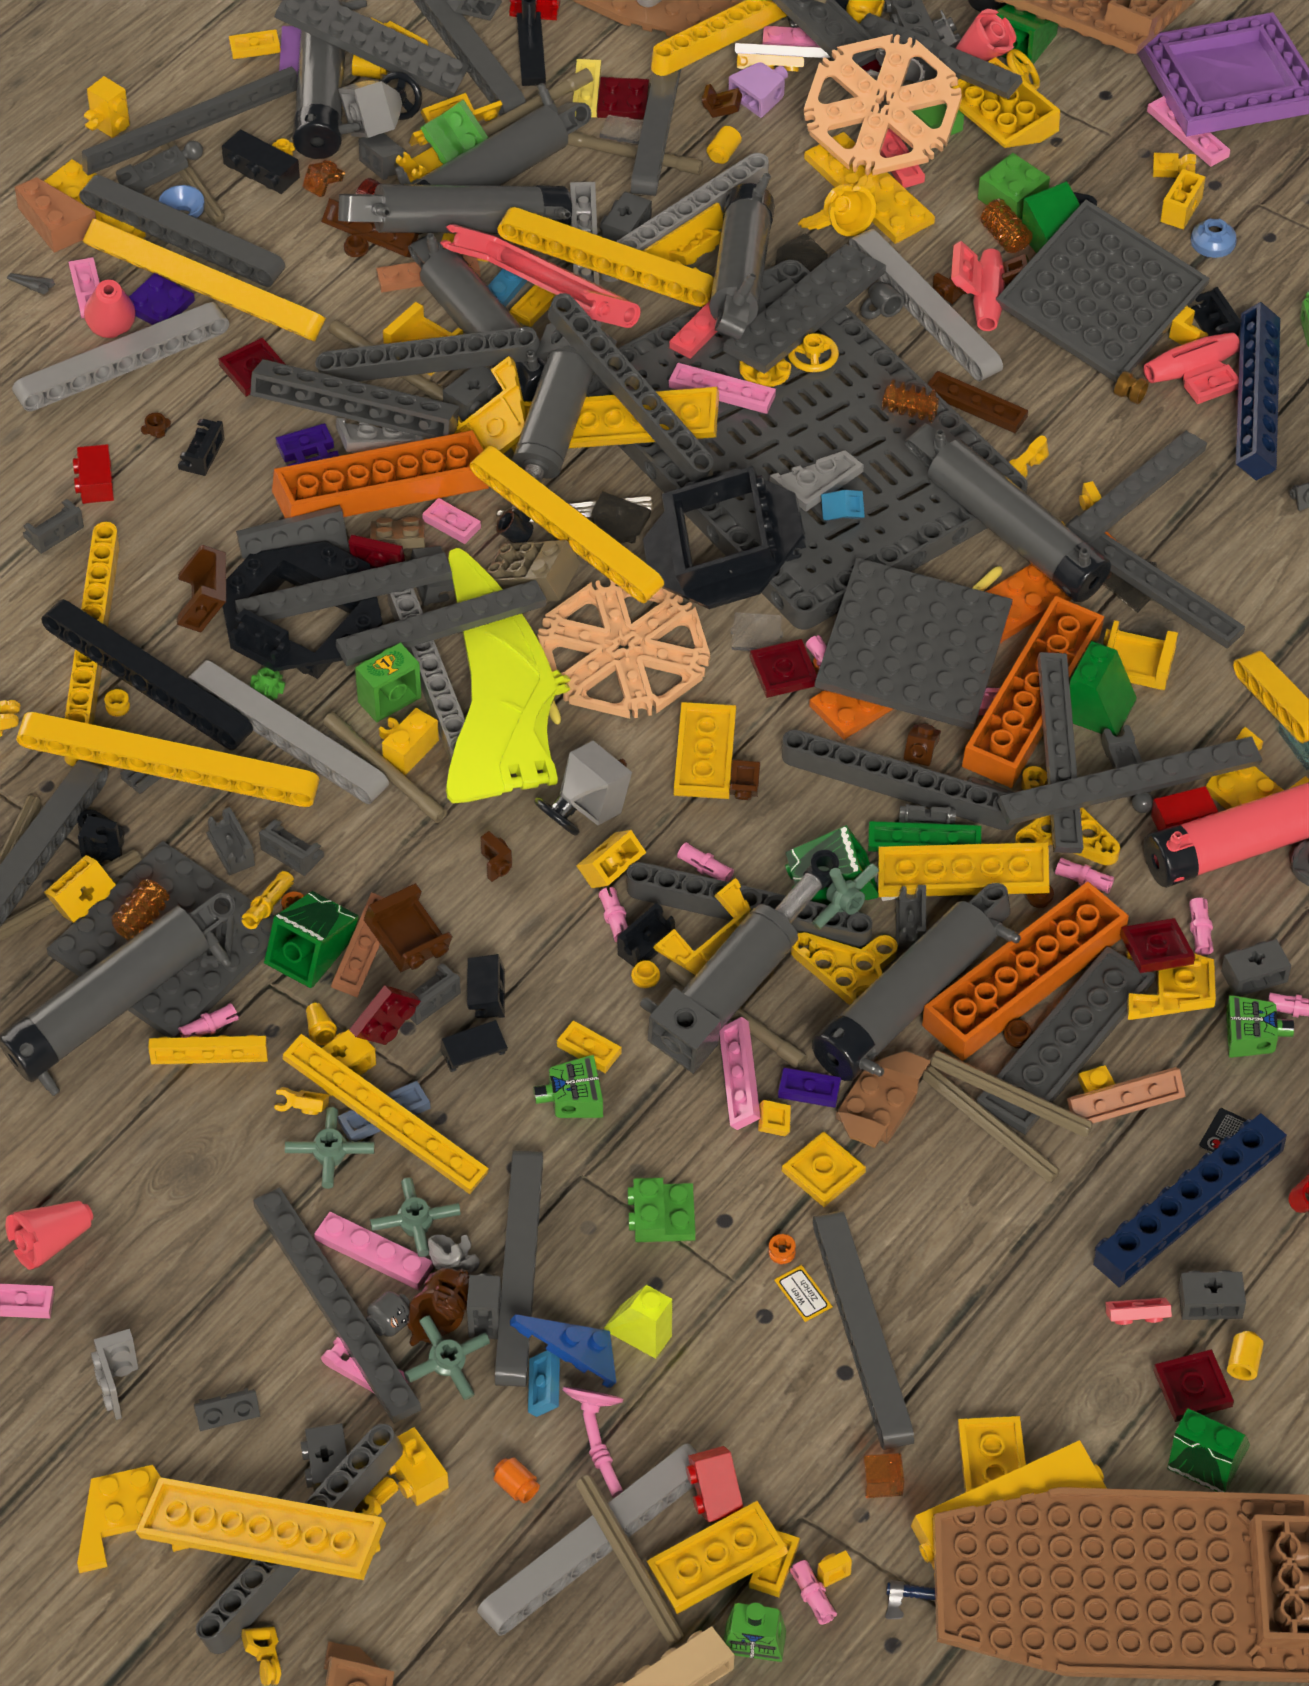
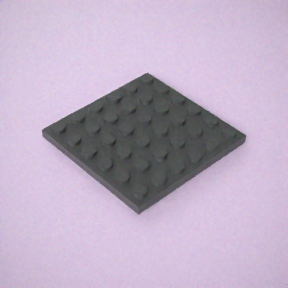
M1085 200L996 298V301L1003 310L1106 377L1117 382L1122 372H1132L1172 325V320L1186 306L1189 307L1209 284L1210 278L1093 203Z
M856 558L815 681V688L974 730L1013 599Z
M162 841L115 884L116 886L110 890L111 892L106 899L94 904L86 916L80 917L47 947V953L51 958L80 977L175 906H180L190 914L218 893L229 894L235 901V910L232 914L234 915V931L230 968H224L222 964H219V967H213L212 964H207V967H201L200 956L128 1010L165 1037L181 1038L180 1035L182 1033L178 1030L179 1027L201 1018V1014L213 1008L266 956L274 915L270 914L269 917L262 919L255 929L246 928L241 921L243 919L242 915L250 908L252 900ZM220 900L214 902V910L218 914H226V904ZM223 922L221 947L223 950L225 949L227 922ZM216 927L211 930L214 935L216 932ZM209 950L208 956H213V954Z

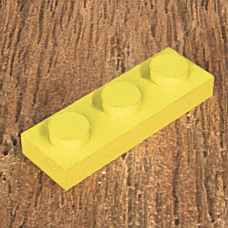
M577 59L576 73L587 68L593 76V81L574 91L573 102L586 103L591 109V117L597 118L601 60Z

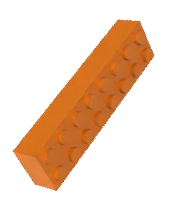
M472 430L275 468L272 493L286 519L339 505L342 509L343 517L484 490L488 489L489 486L475 476L470 469V462L483 451Z
M1058 596L1053 598L966 745L962 763L963 768L1013 788L1044 734L1037 659L1039 653L1067 654L1070 685L1071 678L1090 642L1097 643L1100 638L1105 616Z
M1087 881L1018 934L1021 937L1019 943L1007 942L924 1006L922 1026L961 1061L966 1060L1001 1033L1010 1022L1019 1019L1095 960L1107 946L1111 947L1122 939L1120 936L1121 927L1127 926L1129 915Z

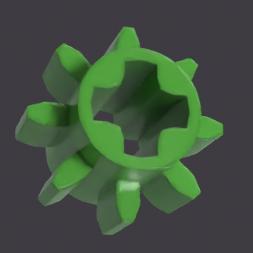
M265 667L258 670L257 675H252L250 687L273 701L278 698V693L283 694L285 682L282 681L283 675H280L279 671L274 672Z

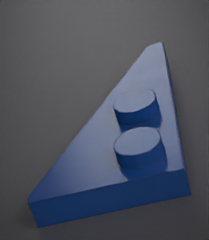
M516 1314L511 1318L510 1326L516 1328L519 1333L527 1338L531 1335L537 1337L547 1344L546 1350L565 1362L572 1363L576 1369L583 1373L589 1370L604 1379L602 1385L611 1388L616 1383L610 1331Z

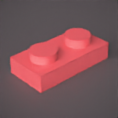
M1166 1297L1105 1302L1106 1315L1111 1322L1115 1321V1324L1118 1325L1132 1324L1133 1320L1139 1319L1156 1323L1163 1321V1318L1172 1317L1171 1304Z

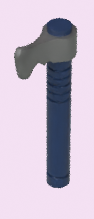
M891 1580V1582L887 1583L886 1595H889V1602L885 1618H903L904 1614L899 1608L902 1605L901 1600L903 1597L924 1598L935 1601V1588L910 1586L902 1581Z

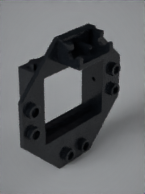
M753 466L741 470L734 468L686 483L682 488L663 493L664 512L643 538L647 565L658 572L664 580L662 588L707 609L761 594L785 561L788 562L800 558L799 551H794L795 548H806L804 528L796 494L764 480L762 475H757ZM753 492L762 546L693 566L684 513Z
M326 541L261 551L257 554L250 553L226 579V603L222 608L230 648L274 672L297 668L303 674H309L318 679L333 662L343 661L336 648V639L382 626L383 621L377 596L337 605L336 607L349 613V615L315 653L289 640V632L255 613L244 608L238 614L235 601L275 592L284 581L300 586L370 570V564Z

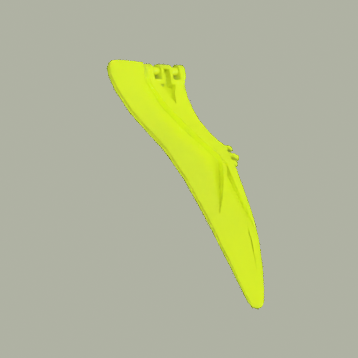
M460 548L449 551L448 562L452 571L457 603L503 590L493 577L467 552ZM523 614L462 631L471 675V705L456 741L449 767L446 785L447 799L451 803H464L499 796L502 793L512 792L513 788L525 790L538 788L539 784H547V786L557 785V772L548 744V716L555 696L570 691L566 683L571 679L567 675H562L559 670L552 672L544 650ZM537 770H542L543 773H537Z

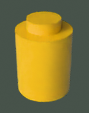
M353 55V76L382 79L384 75L388 74V70Z
M723 126L707 147V154L710 159L715 163H726L742 141L740 133L731 126Z
M1243 1331L1236 1334L1233 1338L1227 1372L1236 1379L1249 1381L1257 1377L1264 1342L1256 1333Z

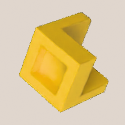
M1186 306L1172 320L1169 338L1180 345H1184L1207 337L1208 334L1192 325L1195 310Z

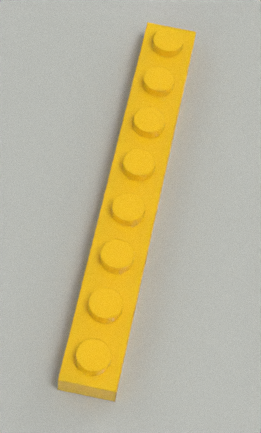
M300 1034L284 1052L283 1060L468 1194H471L488 1174L489 1168L304 1035Z

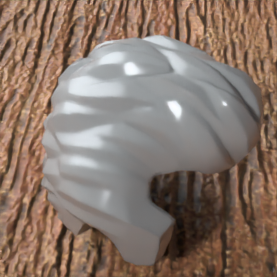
M433 1235L428 1239L429 1256L437 1270L441 1268L467 1270L468 1274L478 1269L480 1264L479 1258L475 1254L468 1255L472 1244L467 1235L461 1236V1243L456 1244L450 1237L445 1235Z

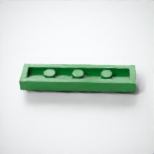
M869 821L868 851L879 852V847L981 844L982 826Z

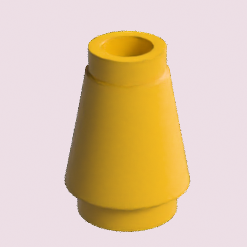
M312 1003L306 1008L309 1038L317 1045H326L336 1036L337 1027L320 1003Z

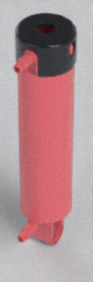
M1309 782L1182 825H1174L1148 834L1144 841V855L1150 873L1160 886L1167 888L1194 879L1198 875L1309 839Z

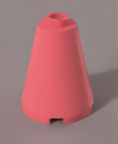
M985 9L977 15L955 49L988 62L994 57L997 58L1010 52L1014 48L1013 43L1016 42V34L1007 18L1001 19L997 16L999 12L996 10Z
M104 280L98 284L86 302L84 318L94 334L103 338H116L118 335L126 333L131 329L135 321V307L132 300L116 281Z
M81 1201L17 1211L6 1218L7 1237L9 1242L15 1240L18 1249L13 1252L21 1264L28 1270L39 1268L91 1227L93 1213L90 1207Z

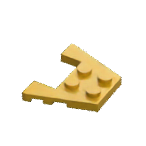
M510 356L491 369L503 391L462 422L458 415V426L454 433L473 430L483 450L488 446H493L502 454L518 443L527 418L516 364Z
M1244 727L1236 740L1252 736L1258 751L1262 749L1263 741L1248 728ZM1255 766L1212 776L1206 784L1211 797L1226 810L1284 791ZM1305 776L1290 788L1308 783L1309 779Z
M736 878L733 879L715 895L716 899L733 919L697 950L693 951L675 929L661 939L653 948L696 975L750 914L751 908L747 900L743 898L739 881Z
M1127 950V958L1133 961L1129 951ZM1195 954L1193 965L1157 970L1158 995L1129 993L1128 1020L1214 1007L1216 1000L1214 959Z
M153 1465L91 1478L77 1561L79 1573L107 1567L102 1538L137 1530L157 1482L161 1477ZM171 1544L173 1552L189 1548Z

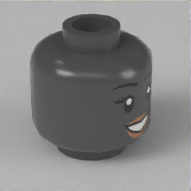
M387 1291L372 1302L367 1308L368 1316L366 1320L374 1333L378 1336L393 1337L407 1326L410 1301L403 1294L397 1295L394 1292Z

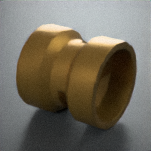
M1124 371L1116 382L1114 394L1119 397L1126 396L1131 402L1139 405L1147 393L1149 381L1143 378L1136 379L1133 377V374Z

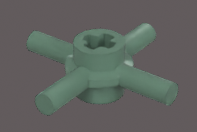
M871 863L854 881H845L839 868L831 869L829 874L833 883L829 886L826 894L827 899L831 903L812 921V924L820 930L838 912L845 911L849 915L859 912L865 900V895L860 890L879 872V869Z
M334 1107L326 1109L325 1129L317 1134L313 1142L285 1141V1153L313 1154L323 1165L322 1187L326 1189L334 1186L335 1166L343 1161L346 1154L375 1153V1142H347L340 1132L337 1131L338 1109Z
M404 1178L401 1184L405 1201L396 1215L370 1219L371 1230L376 1231L400 1226L407 1235L414 1237L418 1256L426 1257L429 1255V1247L425 1233L432 1225L433 1220L461 1215L459 1203L430 1208L423 1199L417 1198L413 1179Z
M430 1315L422 1318L419 1322L433 1346L430 1349L428 1361L404 1372L407 1382L411 1383L435 1371L442 1376H451L464 1400L470 1399L475 1394L461 1369L465 1364L466 1355L490 1344L487 1334L482 1333L459 1344L454 1340H444Z

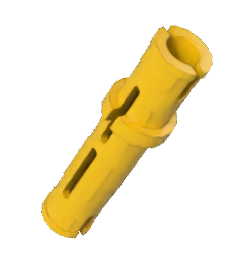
M279 872L264 892L253 899L250 908L242 915L243 919L241 921L246 928L255 929L262 919L269 917L273 912V906L294 884L292 882L294 878L289 872Z

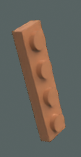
M461 254L479 277H481L477 258ZM416 262L376 268L381 293L424 286L420 280L422 269Z
M371 892L333 979L332 988L358 998L381 945L365 923L364 917L368 905L384 897Z
M1174 1067L1069 1097L1067 1101L1071 1112L1092 1121V1123H1097L1186 1096L1180 1069Z

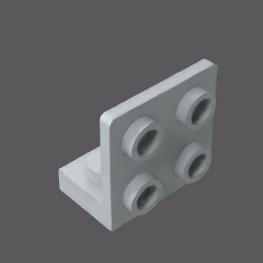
M130 1329L94 1339L96 1351L91 1353L95 1367V1376L103 1392L102 1397L107 1412L113 1410L116 1420L121 1419L122 1416L112 1377H123L132 1371L138 1370Z

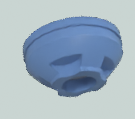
M173 186L165 190L159 198V202L179 211L186 210L190 212L188 215L194 218H198L204 210V196L198 189L192 186Z
M1208 219L1194 227L1190 241L1194 250L1201 255L1218 258L1226 256L1234 250L1236 246V232L1228 223L1221 219ZM1219 227L1222 231L1212 232L1208 228Z

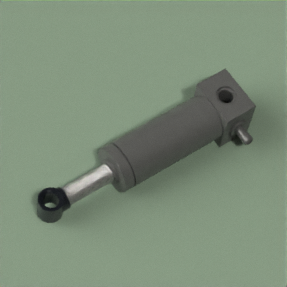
M552 323L546 325L536 354L537 357L546 363L512 459L514 463L540 483L542 478L550 479L559 476L592 377L597 375ZM574 327L577 331L584 332L580 327ZM604 332V334L616 346L617 341ZM591 346L593 350L601 351L598 347ZM512 505V508L505 512L498 520L496 531L512 543H524L530 539L534 528L530 523L531 518Z
M819 850L814 853L810 866L803 873L804 876L775 909L764 904L756 905L682 992L674 987L660 1005L648 997H644L640 1002V1006L651 1014L649 1017L647 1041L694 1074L718 1046L720 1030L797 942L798 934L791 923L819 890H823L833 883L829 874L830 870L822 871L818 867L824 866L830 870L839 868L837 855L830 850Z

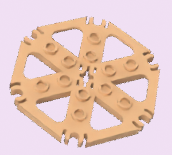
M893 34L839 46L837 50H832L834 61H829L824 57L823 65L819 62L804 107L805 121L814 120V122L807 124L809 135L847 169L850 168L853 162V172L857 171L858 166L865 165L866 175H869L871 170L873 175L928 163L929 159H934L932 148H937L942 152L943 144L947 146L962 100L961 88H951L958 85L956 73L917 40L912 47V38L910 37L906 44H900V35L894 37V43H891ZM876 48L885 50L886 55L877 81L853 61L852 57L854 54ZM913 57L922 58L938 73L934 79L903 86ZM828 77H832L854 97L829 104H822L818 100L824 80ZM886 95L887 105H884L880 112L879 104L884 101ZM944 103L947 105L942 125L937 129L930 128L911 112ZM863 123L856 145L852 149L843 148L828 134L830 130ZM888 128L913 148L910 153L884 158L880 155Z
M597 580L595 590L591 582L545 614V618L542 620L543 627L548 629L539 628L537 639L544 650L552 672L557 670L552 653L555 648L564 647L589 653V655L568 670L561 672L562 675H567L571 679L566 683L570 691L563 693V700L565 702L569 701L571 705L629 719V709L632 716L638 718V709L640 708L646 709L648 716L652 715L653 705L657 714L702 681L705 676V667L699 665L709 666L710 651L696 607L692 609V602L681 605L683 597L661 588L649 599L650 601L657 602L659 605L631 624L624 599L632 596L619 586H616L611 580L609 587H602L600 581ZM593 604L598 609L603 628L567 620L566 618L584 605ZM677 626H686L690 630L695 648H685L658 640ZM619 645H621V646H623V647H625V646L628 645V649H626V648H621V649H619ZM645 667L677 674L682 677V681L665 694L656 696L651 691ZM616 671L624 698L620 703H610L590 698L587 695L588 690Z

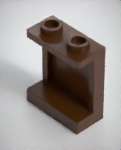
M201 545L178 574L180 581L191 584L192 598L178 614L177 625L200 633L226 603V552L206 545Z
M416 883L368 905L364 917L365 923L400 973L409 968L411 970L417 969L426 960L432 957L439 958L446 954L453 937L450 932L441 933L419 902L422 891Z

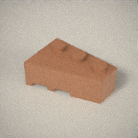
M37 177L15 186L18 209L54 253L82 241L92 219H96L95 211Z

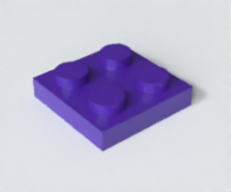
M156 273L151 275L129 296L135 307V316L151 325L181 314L195 301L194 293Z

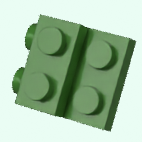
M663 1178L633 1179V1187H628V1205H634V1213H629V1231H635V1242L695 1241L693 1183L664 1184Z

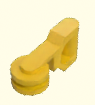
M1042 435L1037 437L1019 458L1009 461L1025 478L1028 474L1026 464L1032 467L1034 464H1040L1049 456L1047 438Z
M275 1627L242 1629L241 1637L245 1651L255 1656L257 1661H261L259 1673L262 1684L264 1686L270 1684L278 1685L281 1677V1667L276 1653V1646L279 1641ZM267 1640L268 1647H260L254 1641Z

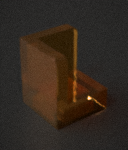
M901 1453L864 1456L866 1498L903 1496L904 1473Z

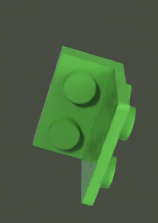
M464 100L421 127L425 139L432 145L443 164L489 138Z

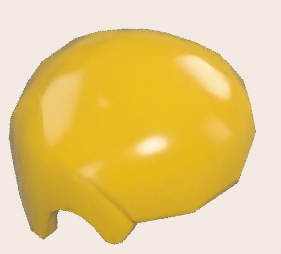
M849 0L846 12L860 24L868 13L881 17L885 1Z

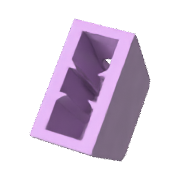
M758 62L729 76V90L739 88L742 93L741 104L762 118L783 98L785 79L788 77V73L781 65L772 70L763 62Z

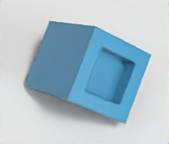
M842 490L821 494L823 520L829 521L840 518L859 519L865 517L863 491Z

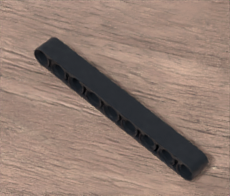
M59 600L42 616V624L51 634L223 747L235 750L253 732V726L245 716L69 601Z

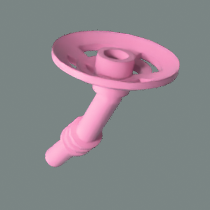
M563 1386L562 1391L582 1403L581 1410H583V1418L591 1448L589 1454L595 1467L600 1469L612 1497L615 1498L623 1492V1489L611 1465L613 1460L606 1445L602 1444L595 1413H599L600 1407L623 1403L624 1399L604 1393Z

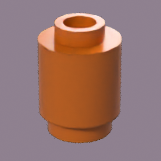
M515 1457L510 1459L504 1458L494 1469V1481L515 1501L520 1500L522 1503H527L536 1495L540 1488V1484L536 1482L537 1477Z

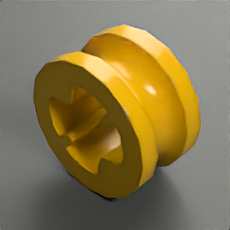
M114 689L105 695V708L109 715L119 717L127 714L130 709L128 694L125 691Z

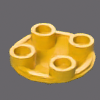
M784 358L765 374L740 361L739 365L740 374L746 381L767 387L781 385L788 380L791 374V364Z

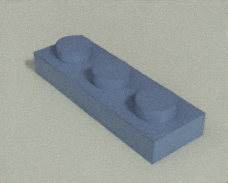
M417 1081L386 1094L414 1115L431 1109L430 1101ZM353 1110L338 1116V1123L350 1142H358L381 1131Z

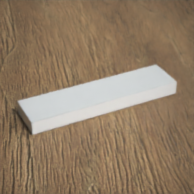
M735 43V52L742 54L830 58L821 47Z

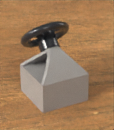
M391 72L380 81L364 80L338 89L347 122L360 123L361 125L359 131L351 133L353 137L369 138L394 130L398 120L412 118L419 111L422 104V93L418 83L413 77L403 72ZM399 79L397 87L392 88L387 85L391 80ZM406 83L414 91V105L407 99L405 92ZM402 106L407 110V112L400 113Z
M591 741L569 753L560 795L555 802L550 805L542 798L537 797L534 803L561 827L576 836L580 832L579 829L567 819L576 810L580 811L596 825H600L621 814L632 772L595 741Z

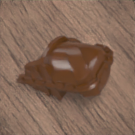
M441 1268L434 1273H430L424 1283L423 1291L417 1294L409 1304L407 1325L412 1332L409 1342L411 1346H415L420 1341L431 1344L419 1322L426 1316H431L442 1337L460 1326L464 1313L467 1310L470 1277L467 1270Z

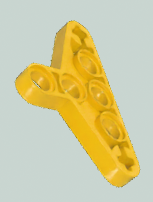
M1037 766L1026 768L1022 774V789L1027 790L1048 785L1047 772ZM1083 807L1080 808L1082 831L1090 829L1096 835L1093 837L1082 835L1084 848L1081 853L1073 854L1102 865L1116 863L1119 858L1120 844ZM1050 815L1032 819V823L1017 832L1015 843H1021L1022 839L1030 838L1035 843L1048 842V846L1053 845L1052 833L1042 830L1044 825H1051Z
M803 932L798 933V940L790 951L791 955L847 1004L851 1005L857 996L861 995L883 974L882 969L896 958L898 945L891 936L881 935L873 939L862 949ZM881 945H886L892 951L888 954H882L878 952L877 948ZM819 960H827L832 965L829 968L823 969L818 967L816 963ZM860 961H867L872 967L868 970H862L856 964ZM840 977H847L852 983L848 986H841L836 980Z

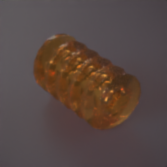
M995 199L985 207L981 215V223L999 244L1003 246L1006 252L1017 253L1031 243L1032 232L1028 230L1025 224H1022L1021 219L1017 217L1015 212L1011 211V208L1006 205L1003 199Z
M892 379L883 397L882 410L888 405L889 412L894 413L898 407L899 415H904L908 410V415L911 418H914L918 412L919 420H924L928 415L929 422L933 423L940 399L936 397V389H932L930 394L926 395V387H922L919 393H917L915 384H912L909 390H906L905 382H902L899 388H896V381Z
M148 879L142 880L138 888H135L131 896L125 900V904H122L118 912L112 916V924L116 932L127 941L132 939L153 923L152 919L159 917V911L165 910L166 904L164 901L169 900V894L158 883Z

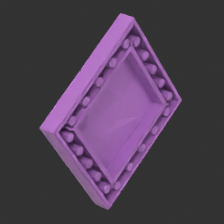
M1274 12L1161 32L1137 53L1162 96H1165L1167 105L1172 110L1186 137L1309 114V68Z

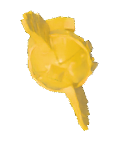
M865 175L859 179L855 186L853 184H841L832 188L824 201L823 210L807 218H802L798 225L802 228H808V230L816 228L818 230L832 225L843 236H856L863 233L871 225L875 217L876 203L872 195L876 189L875 180H873L872 176L868 177Z

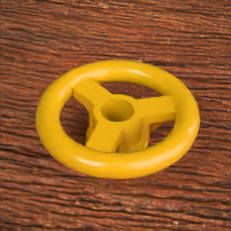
M1012 49L1006 55L1008 67L1016 74L1021 75V78L1035 90H1038L1040 79L1035 66L1023 52L1018 49ZM1029 73H1030V75H1031V77H1032L1033 84H1031V82H1030V79H1029V76H1028Z
M812 333L804 337L802 344L788 354V358L796 368L805 372L816 373L831 368L838 359L839 350L831 338L823 334ZM830 349V358L826 362L819 364L818 358L821 356V353ZM795 351L805 354L810 359L811 365L801 362L796 357Z

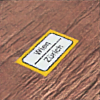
M802 1265L774 1279L804 1322L833 1307Z

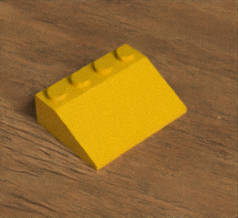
M996 57L988 61L989 63H992L994 65H997L1001 68L1013 72L1009 67H1007ZM958 79V85L951 87L952 89L961 88L962 100L959 111L1004 148L1041 143L1059 131L1060 109L1023 79L1021 85L1009 99L961 79Z

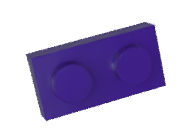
M783 1068L778 1098L836 1108L841 1077Z

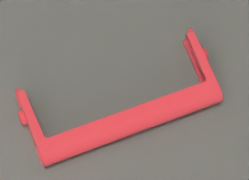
M455 224L446 226L448 231L456 232L454 242L451 243L448 240L440 242L442 247L450 251L489 261L555 295L560 293L569 294L592 320L625 328L633 327L639 320L641 313L639 305L497 235Z

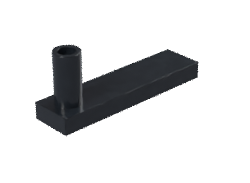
M522 0V13H517L522 86H536L541 83L546 85L541 12H536V0Z

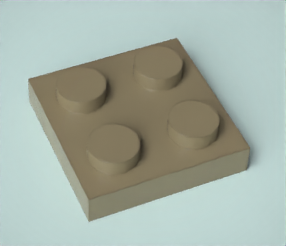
M405 517L403 520L379 518L376 521H371V539L400 545L403 549L425 548L424 519Z

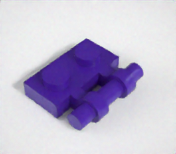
M325 423L276 437V445L284 462L296 461V463L287 466L339 456L338 451L327 452V450L334 448V441ZM318 454L316 457L305 459L306 456Z

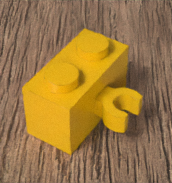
M105 76L87 88L90 110L84 114V118L89 120L85 127L91 131L99 129L111 138H114L130 126L125 88Z
M415 708L400 724L396 719L389 717L388 727L392 729L379 728V736L384 739L382 742L383 757L405 776L439 741L438 720L418 708Z
M413 1427L397 1436L403 1445V1454L387 1473L390 1476L392 1474L396 1476L403 1496L406 1499L410 1497L415 1505L419 1506L448 1489L447 1471L416 1428Z

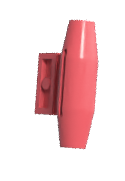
M960 241L953 245L951 280L967 294H974L973 305L977 326L983 331H992L997 327L1002 308L996 301V298L1005 289V282L1002 279V274L1005 271L1001 253L996 249H987L983 251L980 261H978V255Z
M1232 332L1203 337L1175 347L1144 365L1145 377L1150 383L1183 378L1184 388L1197 404L1238 390L1239 377L1229 364L1226 365L1222 361L1240 351V340Z

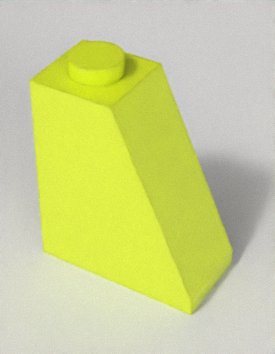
M645 1285L619 1306L605 1325L604 1330L610 1331L611 1335L656 1359L672 1337V1298Z

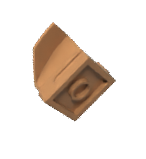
M903 1051L875 1062L884 1068V1074L880 1077L864 1070L836 1112L835 1119L842 1122L849 1138L874 1148L879 1141L888 1144L914 1104L918 1093L919 1079L930 1064V1060Z
M328 1642L324 1669L328 1670L325 1686H392L394 1671L379 1668L360 1647Z

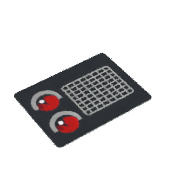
M1220 1108L1199 1143V1147L1213 1153L1218 1149L1221 1141L1228 1135L1232 1137L1236 1134L1240 1126L1247 1119Z

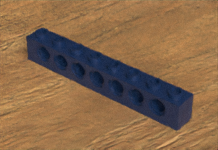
M1262 302L1241 313L1236 465L1256 481L1277 470L1281 318Z
M1262 1113L1253 1120L1247 1119L1240 1126L1239 1131L1232 1137L1230 1135L1225 1137L1219 1144L1218 1149L1212 1154L1210 1152L1206 1153L1200 1159L1198 1165L1192 1170H1185L1172 1187L1166 1186L1162 1189L1155 1201L1151 1204H1144L1132 1220L1122 1222L1114 1235L1109 1239L1103 1238L1095 1247L1093 1265L1120 1288L1282 1153L1287 1134ZM1122 1248H1129L1131 1250L1127 1251L1123 1250Z

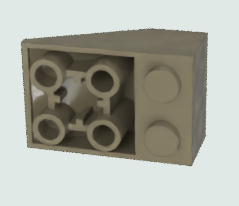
M567 540L502 544L487 572L502 589L536 580L547 601H560L581 562Z

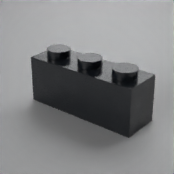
M241 129L222 145L224 165L242 173L249 179L263 184L268 189L283 194L300 178L299 161L297 158Z

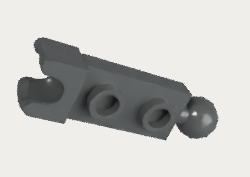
M189 141L185 144L182 151L175 145L135 166L129 164L117 170V180L119 184L142 194L145 192V188L189 167L187 159H199L203 154V147L198 141Z
M1124 725L1123 731L1125 734L1122 737H1115L1110 729H1105L1102 733V746L1106 756L1109 757L1113 769L1143 762L1129 725ZM1151 791L1133 795L1132 806L1135 811L1147 813L1152 809L1153 797L1149 794Z

